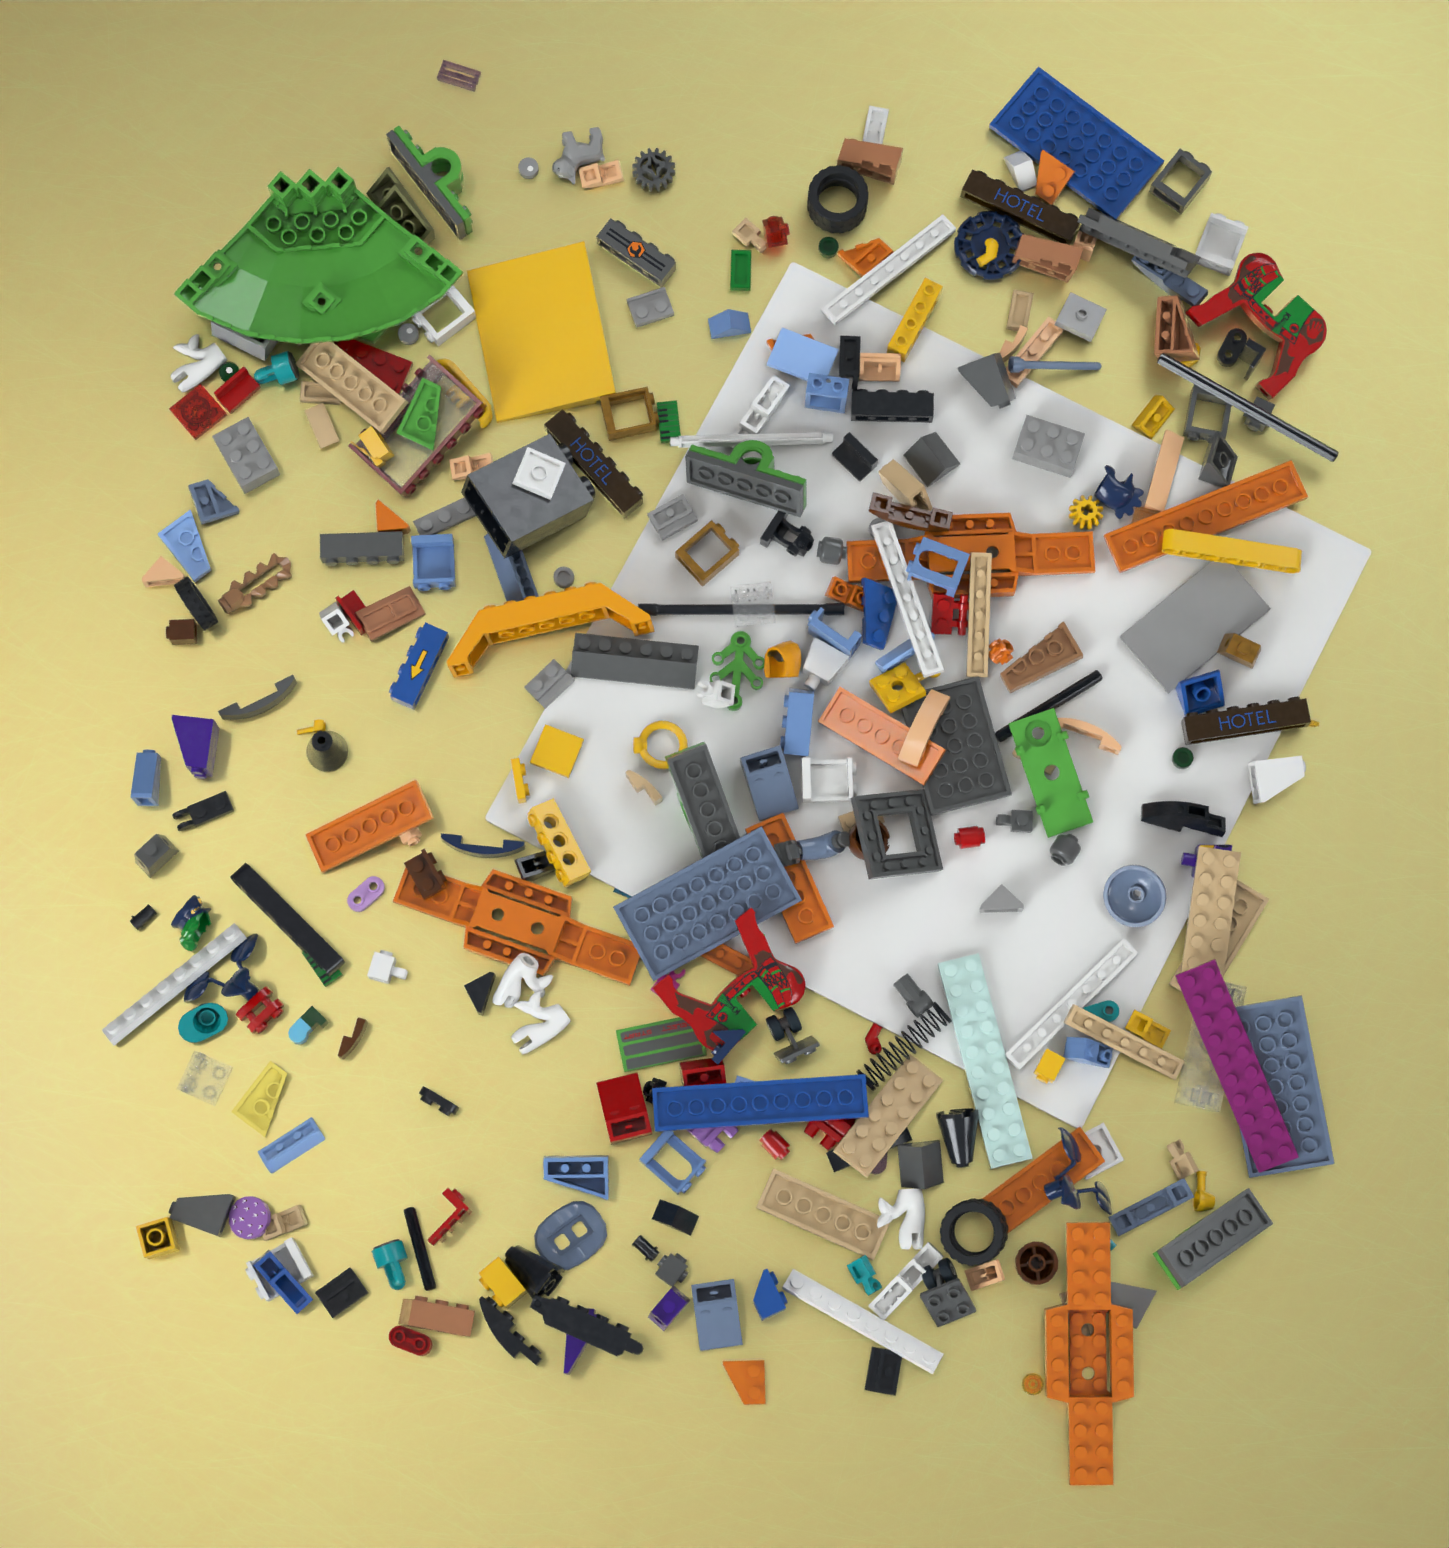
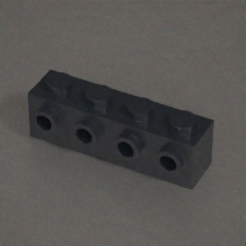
M866 389L852 391L851 421L933 422L934 393H929V391L919 390L917 393L907 390L888 392L885 389H879L876 392H868Z

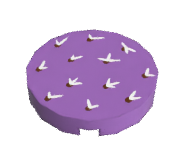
M253 1196L237 1200L229 1213L231 1230L243 1239H256L262 1236L271 1222V1212L268 1205L261 1199Z

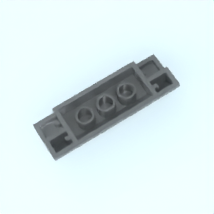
M1092 208L1088 209L1086 215L1080 214L1077 221L1082 224L1079 229L1080 231L1184 278L1188 277L1201 258L1196 254L1120 220H1115Z
M575 633L571 676L694 689L699 646Z

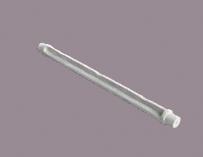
M800 432L704 436L684 435L670 437V447L690 448L691 445L699 447L736 446L747 440H757L767 445L825 444V442H833V434Z

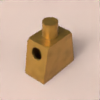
M1227 633L1224 635L1217 653L1253 669L1261 651V645L1238 634Z

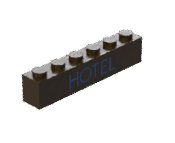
M972 169L961 191V198L989 211H997V214H1006L1019 225L1055 242L1070 245L1080 225L1077 222L1078 217L1076 215L1064 213L1057 206L1047 205L1038 197H1030L1019 188H1011L1002 180H994L982 171Z
M562 409L544 424L545 431L551 434L557 445L564 443L569 448L575 465L625 519L643 504V493L637 486L633 487L629 483L630 479L623 471L619 472L615 468L617 465L611 457H605L601 446L589 439L590 435L586 429L578 427L575 417L570 412L566 413Z
M1297 696L1288 698V701L1285 702L1271 700L1265 705L1251 703L1245 708L1231 706L1226 708V711L1211 709L1206 711V714L1198 715V712L1187 713L1186 717H1183L1181 720L1185 745L1308 727L1311 719L1307 699H1300Z

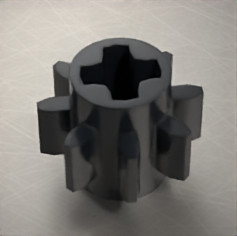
M657 1078L646 1082L643 1088V1094L647 1096L645 1101L653 1104L652 1088L666 1087L667 1082Z

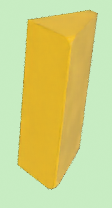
M1155 395L1132 423V426L1147 438L1152 439L1175 408L1163 395Z

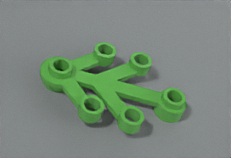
M743 631L734 633L730 640L731 644L721 652H715L712 655V663L719 666L723 664L726 657L735 652V659L719 672H713L710 675V682H713V676H718L722 681V679L733 672L732 684L736 685L734 698L738 700V703L727 707L731 711H737L742 706V698L739 695L741 672L749 680L754 690H760L763 687L762 678L756 676L743 661V654L745 653L752 660L753 667L756 670L764 668L765 659L758 656L750 647L751 638ZM743 638L745 642L743 644L737 643V639ZM715 656H720L722 660L716 662L714 658ZM761 660L763 665L757 666L755 662ZM759 680L761 684L760 686H754L753 682Z

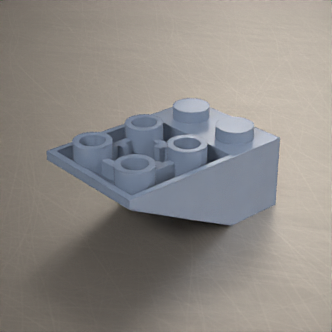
M780 745L740 757V764L759 821L799 809Z
M734 1279L691 1285L700 1351L743 1345Z

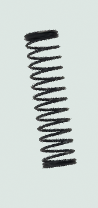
M936 1002L932 1003V1006L937 1012V1014L940 1016L942 1021L929 1009H926V1012L930 1016L932 1021L935 1023V1025H933L925 1016L920 1014V1018L927 1026L929 1031L925 1029L918 1021L913 1020L914 1024L919 1029L924 1038L918 1032H916L911 1026L907 1025V1028L909 1029L913 1037L916 1039L918 1044L904 1031H901V1034L903 1035V1037L908 1042L911 1048H909L897 1036H895V1039L900 1045V1047L903 1049L905 1054L901 1052L893 1043H888L897 1055V1057L899 1058V1060L894 1055H892L886 1048L882 1047L884 1053L887 1055V1057L892 1062L894 1067L879 1053H876V1055L887 1071H885L872 1058H870V1061L876 1068L878 1073L881 1075V1077L877 1075L868 1065L864 1064V1067L875 1081L874 1083L870 1078L866 1076V1084L872 1091L876 1090V1087H879V1084L872 1075V1073L875 1076H877L881 1081L885 1082V1078L880 1072V1070L877 1068V1066L888 1076H891V1072L885 1065L883 1060L896 1071L898 1070V1068L890 1056H892L901 1065H904L903 1060L896 1052V1050L899 1053H901L906 1059L910 1060V1056L908 1055L902 1044L913 1054H916V1050L909 1042L907 1037L916 1046L922 1049L923 1047L914 1033H916L926 1043H929V1041L923 1033V1031L920 1029V1027L923 1030H925L931 1037L935 1038L933 1031L928 1026L926 1021L937 1031L941 1032L940 1027L938 1026L934 1018L931 1016V1014L944 1026H947L946 1021L948 1023L952 1022L949 1016L941 1009V1007ZM860 1069L856 1071L858 1075L864 1074Z

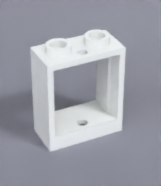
M453 285L442 298L415 314L412 320L418 328L422 327L426 331L424 334L431 343L435 342L437 346H440L476 319L475 310ZM445 296H448L462 312V315L437 333L422 314Z

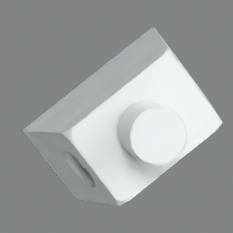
M815 637L803 667V673L809 676L804 686L812 691H815L819 682L828 686L846 666L849 656Z

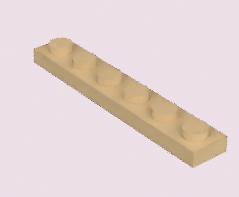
M970 552L966 677H988L992 553Z
M1074 1004L1063 1022L1176 1080L1185 1062Z

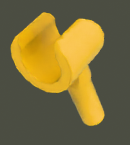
M319 719L314 720V727L297 730V735L325 731L326 722Z

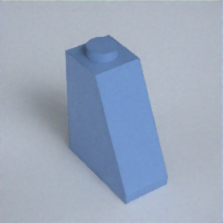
M143 750V753H137L131 798L138 806H159L161 757L158 753H155V750Z

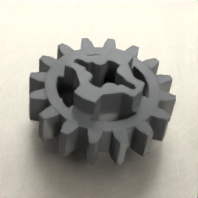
M648 148L647 154L641 151V158L635 157L636 163L632 164V169L635 170L632 172L633 177H637L636 184L642 183V189H645L646 186L649 187V192H652L653 188H656L659 192L660 186L666 189L667 182H673L671 176H675V162H671L672 156L666 157V151L664 150L662 153H659L658 148L655 149V152ZM652 165H653V168H655V170H656V175H655V173H654L653 170H652Z

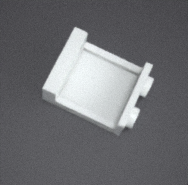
M1211 213L1195 253L1201 257L1197 264L1230 276L1249 227L1241 221H1232L1222 214Z
M852 757L841 760H810V758H802V803L851 802V798L857 796V783H853V775H856V763H852Z
M291 1237L285 1240L283 1244L271 1250L273 1255L299 1284L314 1277L294 1238ZM258 1258L248 1261L246 1263L248 1268L245 1271L251 1281L255 1279L258 1285L255 1289L260 1299L265 1298L269 1302L280 1296L253 1266V1263Z

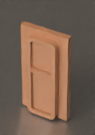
M410 586L355 612L370 641L426 614Z

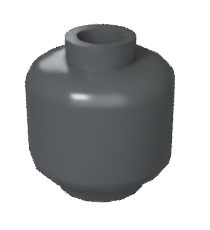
M824 537L818 543L816 557H820L822 563L838 565L841 559L846 558L847 547L843 546L842 539Z
M1059 835L1050 847L1051 859L1061 866L1072 864L1080 853L1081 847L1074 835Z

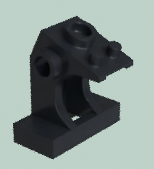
M778 511L761 536L760 544L767 548L770 542L774 540L787 548L786 551L791 555H801L804 557L813 546L814 538L811 535L812 532L806 526H801L800 529L793 526L786 520L788 514ZM787 531L798 536L793 543L783 538Z

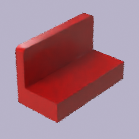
M242 367L220 386L214 394L217 401L232 414L261 387L248 373V370Z
M354 590L343 598H340L338 595L335 598L337 603L362 636L366 632L362 628L355 612L366 606Z

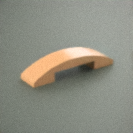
M932 689L930 690L910 727L898 760L918 767L931 734L947 707L950 696Z
M1058 718L1061 729L1064 728L1100 740L1099 749L1116 755L1121 751V745L1099 727L1077 719Z

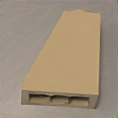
M894 459L878 471L882 483L901 504L928 511L933 509L925 486Z

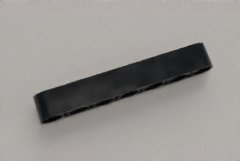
M244 863L230 876L231 880L306 955L308 953L312 957V961L321 970L323 968L327 972L328 977H331L345 964L343 958L247 863Z

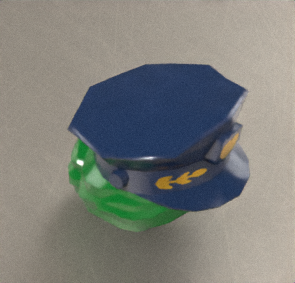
M193 895L185 903L171 922L173 928H179L182 931L180 943L188 951L196 949L203 932H206V926L211 925L208 914L211 908H204L202 900L196 895Z

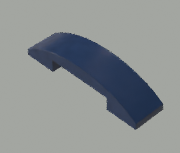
M441 833V840L446 845L456 851L474 857H506L525 850L526 846L524 841L503 840V848L463 844L462 835Z

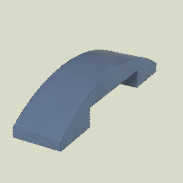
M1185 1178L1108 1218L1117 1235L1120 1236L1194 1198V1195Z

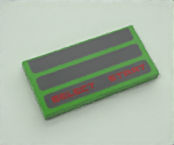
M680 1017L616 1030L624 1072L707 1055L706 1047L697 1039L692 1027Z

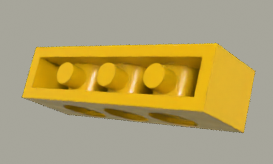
M924 278L888 344L887 353L901 354V361L905 362L942 294L943 286Z
M550 799L532 807L527 814L528 822L531 827L535 828L538 842L544 846L547 859L556 869V877L559 882H562L564 887L587 878L591 870L555 799ZM544 822L550 823L552 828H547ZM553 840L559 841L561 847L556 846ZM563 858L568 859L571 865H566L563 862Z

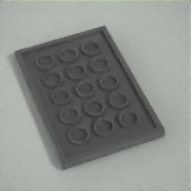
M979 676L925 689L926 696L931 689L950 696L943 715L940 716L929 739L946 750L923 786L931 816L1011 796L1010 785ZM926 696L901 708L907 727H911Z

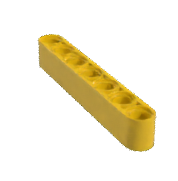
M1166 529L1163 532L1162 552L1165 554L1285 573H1299L1301 570L1302 551L1297 548L1177 529Z

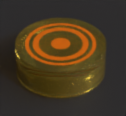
M1030 1373L1023 1378L1022 1389L1028 1395H1037L1043 1390L1044 1382L1038 1374Z

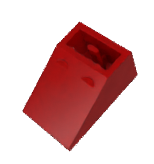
M638 1073L596 1082L611 1145L652 1135Z

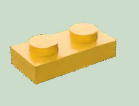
M514 758L511 759L517 800L518 803L527 802L526 796H530L528 783L524 784L523 776H526L525 764H520V759Z

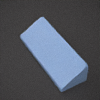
M931 632V635H932L933 640H934L935 635H934V633ZM908 639L875 661L882 674L915 654L911 640Z
M311 1117L259 1150L258 1154L269 1172L274 1173L324 1141L325 1137Z

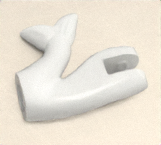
M199 334L192 336L188 344L181 343L173 347V349L196 360H201L183 365L171 374V379L174 383L179 382L188 375V378L178 386L182 393L200 384L227 361V358L215 343L203 349L198 348Z
M521 953L506 969L494 993L492 1002L499 1006L504 1003L505 1007L512 1008L520 998L522 978H524L526 984L534 993L541 991V998H543L545 988L551 983L553 975L537 978L536 974L539 966L537 960L529 954Z
M541 991L535 992L529 1001H519L514 1004L515 1007L523 1012L531 1014L535 1018L545 1020L543 1023L523 1026L511 1036L514 1043L519 1042L527 1035L531 1039L519 1048L522 1054H526L545 1044L571 1022L559 1004L544 1008L540 1006Z
M922 1189L898 1190L897 1199L893 1206L883 1198H879L878 1205L881 1215L877 1220V1228L890 1223L893 1219L900 1217L907 1211L899 1229L901 1249L909 1250L912 1245L916 1250L922 1249L925 1223V1204Z

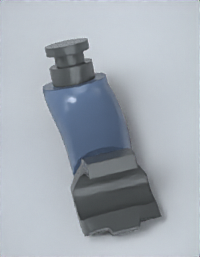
M834 830L818 837L798 840L797 842L790 840L774 844V849L783 867L798 864L800 860L825 859L843 852L845 847L850 846V834L845 831Z

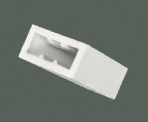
M1302 756L1248 763L1253 804L1266 802L1303 778L1306 765Z

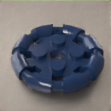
M997 211L979 212L976 216L967 218L958 228V236L954 239L956 258L960 259V265L963 269L974 277L978 275L984 277V280L1002 279L1004 275L1012 274L1020 266L1021 259L1016 264L1012 263L1014 254L1009 252L1010 249L1015 250L1017 248L1018 240L1024 233H1021L1020 225L1006 214L1000 215L997 214ZM994 221L1002 223L1001 227L993 226ZM981 222L983 226L978 228L976 224ZM1008 233H1013L1014 237L1010 238ZM967 235L972 236L971 241L965 239ZM988 238H993L999 244L997 257L984 265L987 266L986 269L979 268L976 258L986 253L985 241ZM971 251L973 256L968 258L966 253ZM1003 261L1005 266L999 268L998 263Z

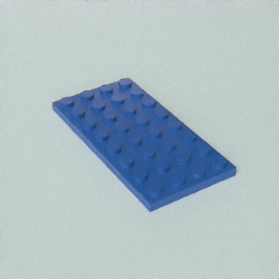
M1039 66L989 124L990 129L1018 150L1025 152L1038 165L1041 152L1045 150L1073 169L1075 173L1066 186L1099 211L1115 220L1119 218L1164 164L1162 158Z

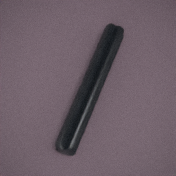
M414 1207L404 1209V1215L423 1286L426 1291L436 1288L416 1210Z

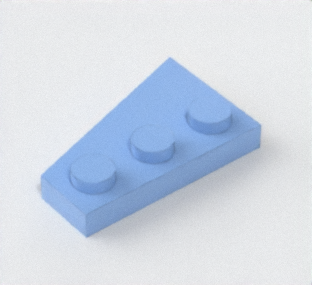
M191 510L158 533V536L194 582H197L212 571Z

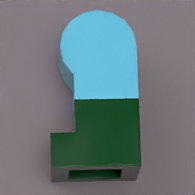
M311 1006L291 1026L288 1032L289 1038L295 1044H304L308 1040L309 1034L318 1025L324 1028L329 1022Z

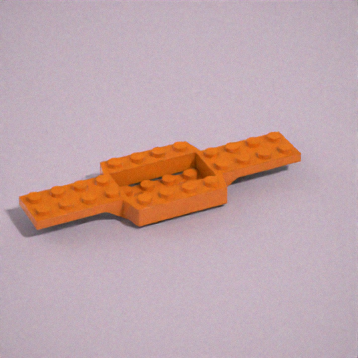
M1011 513L952 515L949 531H925L923 536L898 539L907 566L910 560L914 561L916 556L913 554L917 542L921 544L923 537L968 554L970 552L986 553L988 548L995 547L998 550V555L992 558L991 570L1009 569L1011 572L991 573L990 597L1014 596L1018 576L1095 573L1093 531L1039 534L1017 532ZM875 540L847 541L848 583H859L861 578L864 577L875 582L889 581ZM924 551L919 557V562L923 567L935 572L955 571L958 563L954 559H948L946 556L932 551ZM970 556L964 571H970ZM970 574L962 575L954 599L960 598V594H968L969 598ZM913 576L911 577L912 580H921ZM926 582L931 599L933 598V592H947V589Z
M405 868L393 903L466 928L465 950L506 965H510L521 953L529 954L539 964L536 975L540 977L545 976L555 960L630 986L640 959L632 941L571 919V896L492 869L481 886L445 876L447 879L444 882L446 889L424 900L410 873ZM495 909H501L504 912V917L501 920H494L492 918V912ZM534 923H541L544 929L541 934H534L531 931ZM475 927H480V928L489 930V931H491V932H494V933H497V934L506 936V937H508V938H511V939H514V940H517V941L526 943V944H528V945H531V946H534V947L543 949V950L547 951V954H544V953H542V952H539V951H536V950L527 948V947H525V946H522V945H519V944L510 942V941H508V940H505V939H502V938L493 936V935H491V934H488V933H485V932H482V931H479V930H476V929H473V928H475Z
M1066 1222V1303L1044 1308L1045 1396L1067 1402L1069 1485H1113L1112 1403L1134 1397L1133 1309L1111 1303L1110 1222ZM1108 1311L1110 1346V1392L1107 1390L1106 1313ZM1068 1313H1069V1361H1068ZM1089 1323L1093 1326L1094 1331L1090 1336L1082 1334L1081 1328L1084 1324ZM1091 1367L1094 1370V1376L1091 1379L1083 1378L1082 1371L1084 1368ZM1069 1371H1070V1390H1069Z

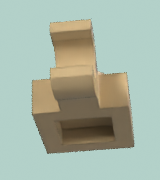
M747 218L732 231V235L746 247L752 243L760 253L767 248L765 246L767 243L758 236L761 233L760 229Z
M1180 1139L1167 1145L1168 1151L1174 1158L1169 1162L1178 1180L1199 1171L1190 1152L1184 1153V1145Z

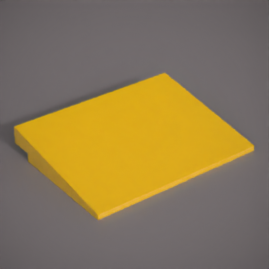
M584 241L467 270L497 423L596 404V401L600 400V396L616 393Z

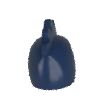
M1106 465L1104 469L1107 474L1098 486L1094 496L1103 505L1114 509L1118 519H1121L1124 513L1128 516L1133 515V507L1142 506L1139 497L1144 494V491L1134 487L1132 473L1125 481L1120 482L1115 478V469Z

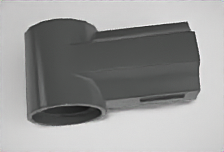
M908 973L893 984L907 1002L906 1005L917 1018L920 1017V1014L925 1013L926 1009L932 1007V999L924 990L921 991Z

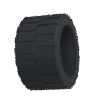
M836 165L820 170L813 177L809 185L807 209L811 220L814 221L816 226H819L824 231L840 234L853 230L863 221L867 211L869 192L867 183H865L862 175L850 167ZM841 186L849 189L855 195L857 202L849 211L834 213L821 205L819 195L829 187Z
M973 1198L956 1204L952 1209L948 1210L941 1222L940 1240L944 1250L953 1260L955 1259L958 1263L967 1264L968 1266L982 1265L995 1258L1003 1250L1008 1239V1225L1005 1216L992 1202L985 1201V1199ZM979 1212L991 1221L994 1228V1237L988 1248L980 1252H970L958 1243L954 1230L957 1220L963 1214Z

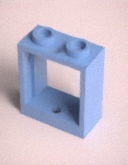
M809 373L804 408L845 414L850 379Z

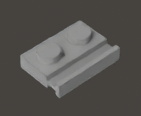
M665 287L627 299L636 328L674 316Z
M683 494L647 513L661 540L698 521Z
M553 659L524 688L546 709L575 680Z

